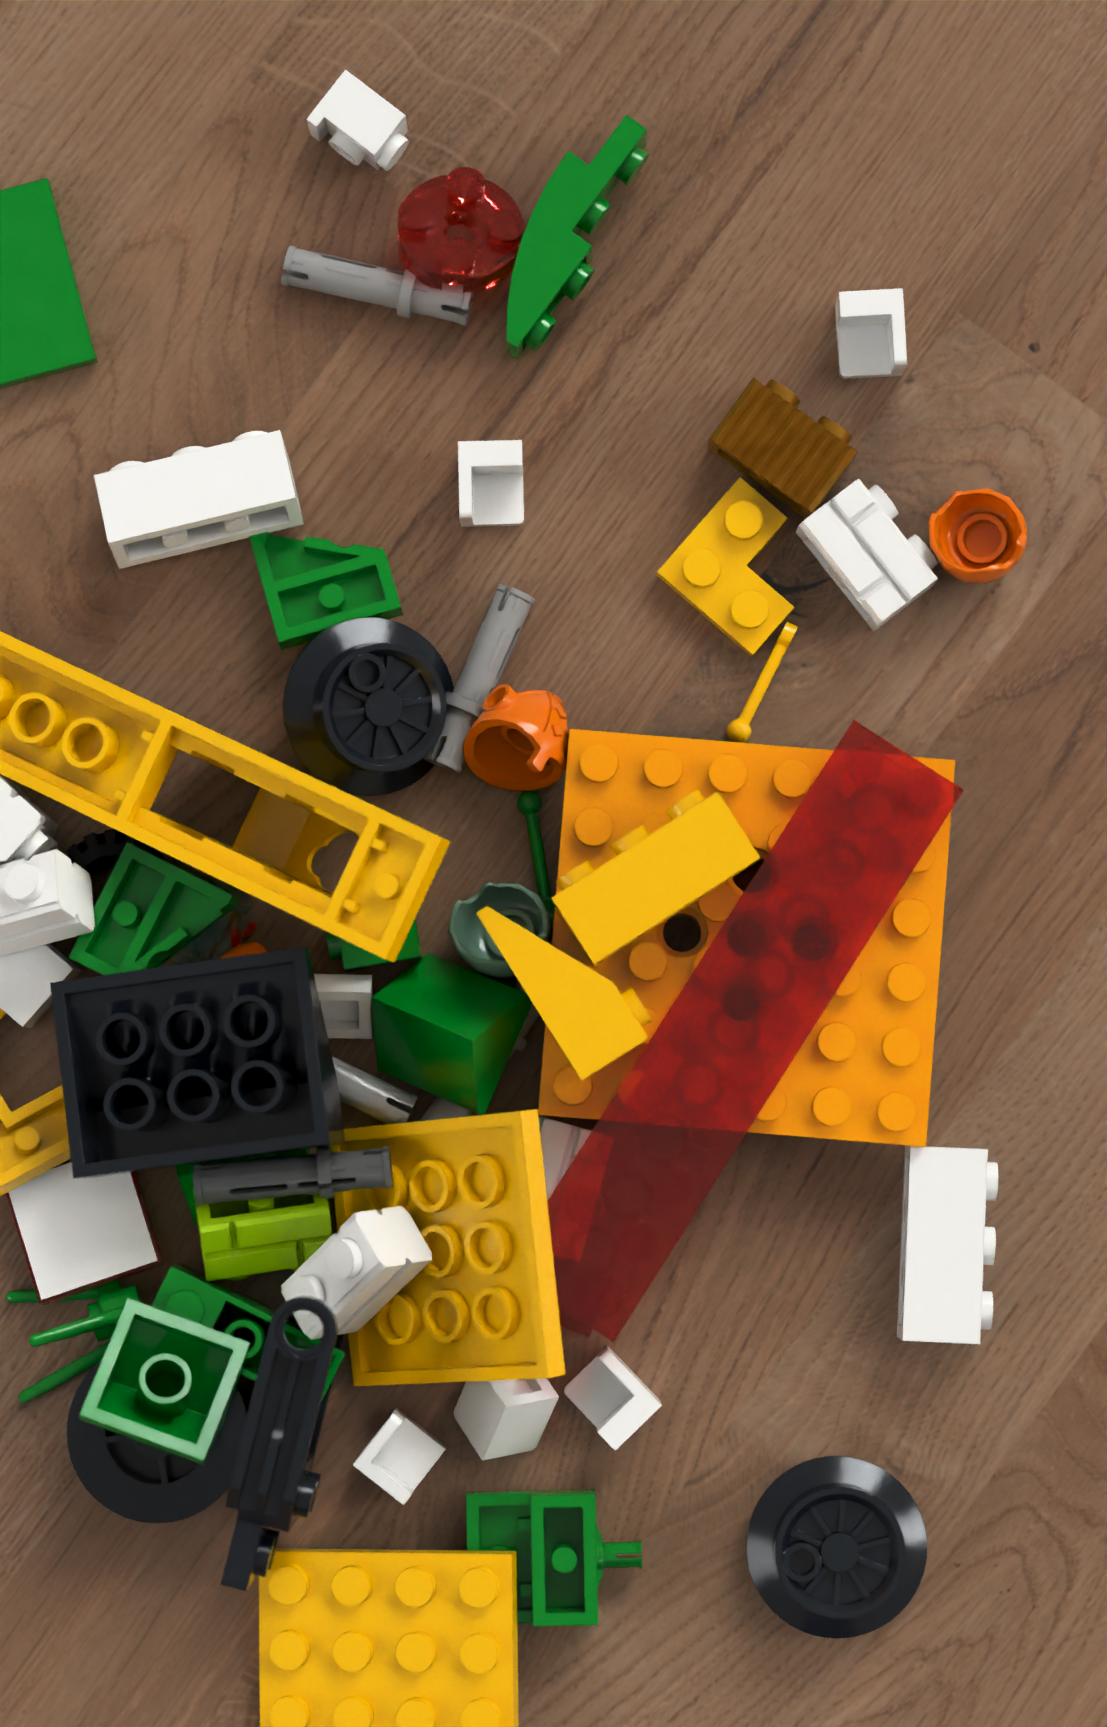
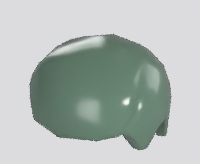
M485 882L481 889L471 898L455 902L452 907L448 932L461 958L481 974L497 978L515 976L476 913L488 906L548 943L552 939V920L540 896L519 883L494 884Z

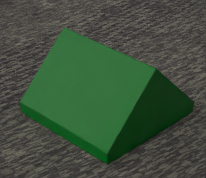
M427 953L371 997L377 1069L477 1114L485 1115L532 1002L528 995L522 991Z
M127 1298L79 1414V1419L203 1465L223 1426L250 1347V1342Z

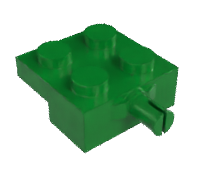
M595 1489L466 1492L467 1550L517 1551L518 1623H533V1627L598 1625L597 1589L603 1575V1568L642 1569V1555L617 1556V1554H642L641 1540L637 1542H603L602 1535L596 1524Z

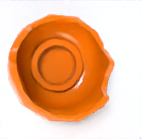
M989 488L966 490L964 492L955 491L936 513H931L928 521L931 552L944 572L964 583L986 584L1000 579L1008 574L1017 564L1027 547L1025 517L1010 497Z

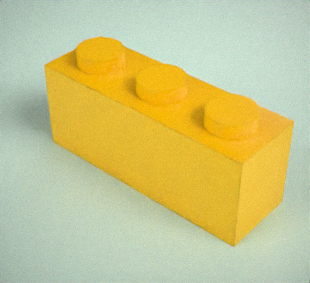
M696 790L666 810V813L672 820L652 834H649L644 825L611 845L616 857L594 870L589 860L556 880L561 892L553 896L551 900L593 966L610 957L760 859L759 854L718 791L704 799L699 790Z

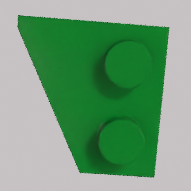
M268 532L249 536L281 650L310 642L322 631L343 621L372 617L391 619L403 615L385 549L357 544L350 547H341L334 544L331 540L306 536L305 541L273 536Z
M127 842L94 906L95 927L93 932L79 935L68 958L102 975L158 968L237 906L240 898Z

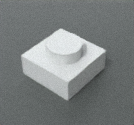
M314 974L328 1038L372 1039V975Z

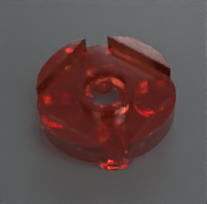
M459 167L451 171L449 175H442L427 180L410 192L400 204L397 215L398 254L407 270L427 286L442 290V283L451 286H463V293L479 292L500 283L513 271L524 232V221L521 217V212L515 201L504 189L491 181L485 180L478 170L470 167ZM462 225L471 229L472 239L466 241L461 236L449 239L446 235L449 232V227Z

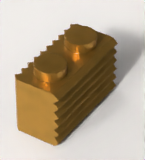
M753 378L709 438L707 448L804 518H807L820 508L853 462L857 451L848 445L852 440V436L839 424L825 416H821L816 423L811 417L805 415L801 410L797 409L801 400L781 383L770 379L766 386H764L759 380Z

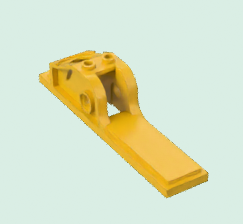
M0 631L1 775L385 960L395 962L451 843L450 841ZM179 749L260 787L233 846H229L189 826L150 810ZM353 832L359 837L354 851L335 891H326L320 882L319 876L312 872L311 863L314 854L320 848L328 846L338 835Z

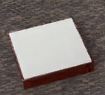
M71 1159L6 1193L39 1304L43 1306L165 1265L136 1172L97 1178H73Z

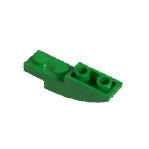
M627 114L589 165L569 150L567 151L548 180L532 211L520 242L513 268L507 305V352L517 360L527 346L537 351L548 338L557 323V320L551 314L564 296L574 301L590 281L595 269L588 265L592 260V245L582 239L579 234L583 230L590 236L596 231L611 209L612 204L605 200L619 180L629 185L649 157V154L643 150L646 145L647 129Z

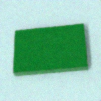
M48 178L0 190V389L98 363Z

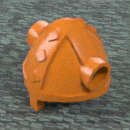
M508 684L497 686L485 698L483 703L484 711L472 724L464 740L463 752L465 762L476 776L488 784L511 791H532L554 784L561 779L567 766L569 731L567 713L563 707L565 705L559 696L547 690H521L515 692Z

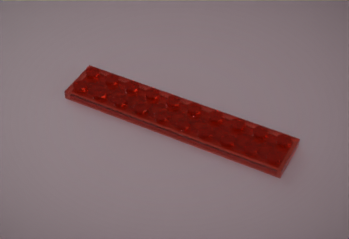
M855 720L852 721L547 1201L559 1308L612 1342L615 1341L964 789Z

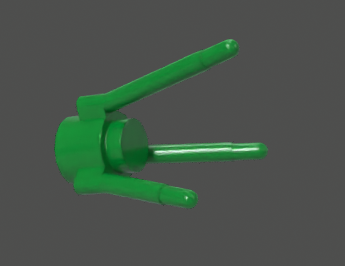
M118 1279L98 1285H84L41 1300L38 1288L12 1290L6 1295V1300L9 1303L99 1299L98 1302L87 1305L90 1317L31 1335L28 1343L32 1347L61 1341L94 1331L98 1342L111 1339L127 1298L142 1303L136 1284L121 1288ZM110 1341L19 1393V1401L21 1403H28L97 1365L103 1359Z

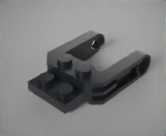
M298 1296L286 1301L275 1311L269 1325L226 1501V1507L237 1509L238 1516L221 1585L247 1591L256 1576L266 1577L268 1569H271L279 1540L280 1531L277 1530L289 1532L298 1517L308 1518L309 1512H312L321 1474L311 1472L334 1378L323 1400L322 1396L334 1348L342 1349L345 1334L338 1335V1322L330 1306L313 1296ZM296 1311H310L317 1315L322 1322L323 1336L320 1342L313 1348H296L289 1343L285 1336V1323L287 1320L297 1325L296 1318L293 1315Z

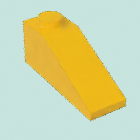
M488 906L476 913L581 1081L648 1039L642 1027L651 1022L652 1019L632 988L620 994L614 982Z

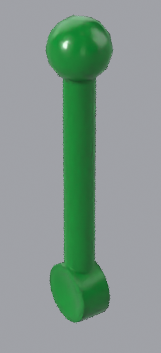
M525 791L519 795L517 806L526 817L538 895L553 921L555 906L551 900L538 812L542 807V799L534 791Z

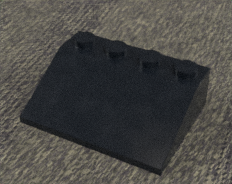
M308 947L50 983L73 1178H97L345 1144L337 1076Z

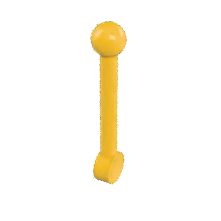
M788 621L786 622L739 718L734 719L727 726V736L732 742L744 743L750 738L751 726L749 724L798 626Z

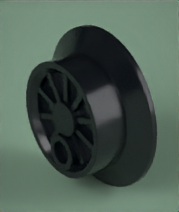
M357 618L343 621L327 628L314 637L303 648L290 669L283 694V719L287 737L302 764L316 778L346 793L362 796H379L400 791L420 780L435 766L423 758L432 750L442 733L447 711L445 692H452L454 685L441 655L417 631L399 622L383 618Z
M101 1361L93 1367L75 1393L67 1420V1445L70 1459L75 1472L87 1491L112 1512L125 1518L145 1523H168L194 1516L216 1502L229 1488L247 1417L245 1404L237 1386L223 1426L202 1465L80 1420L79 1414Z
M824 1456L813 1458L791 1467L776 1478L764 1491L753 1510L748 1526L746 1540L747 1561L757 1591L769 1608L783 1621L811 1635L835 1639L850 1638L870 1633L884 1626L908 1605L915 1595L924 1574L927 1559V1536L921 1513L915 1501L894 1476L879 1466L862 1459L848 1456Z

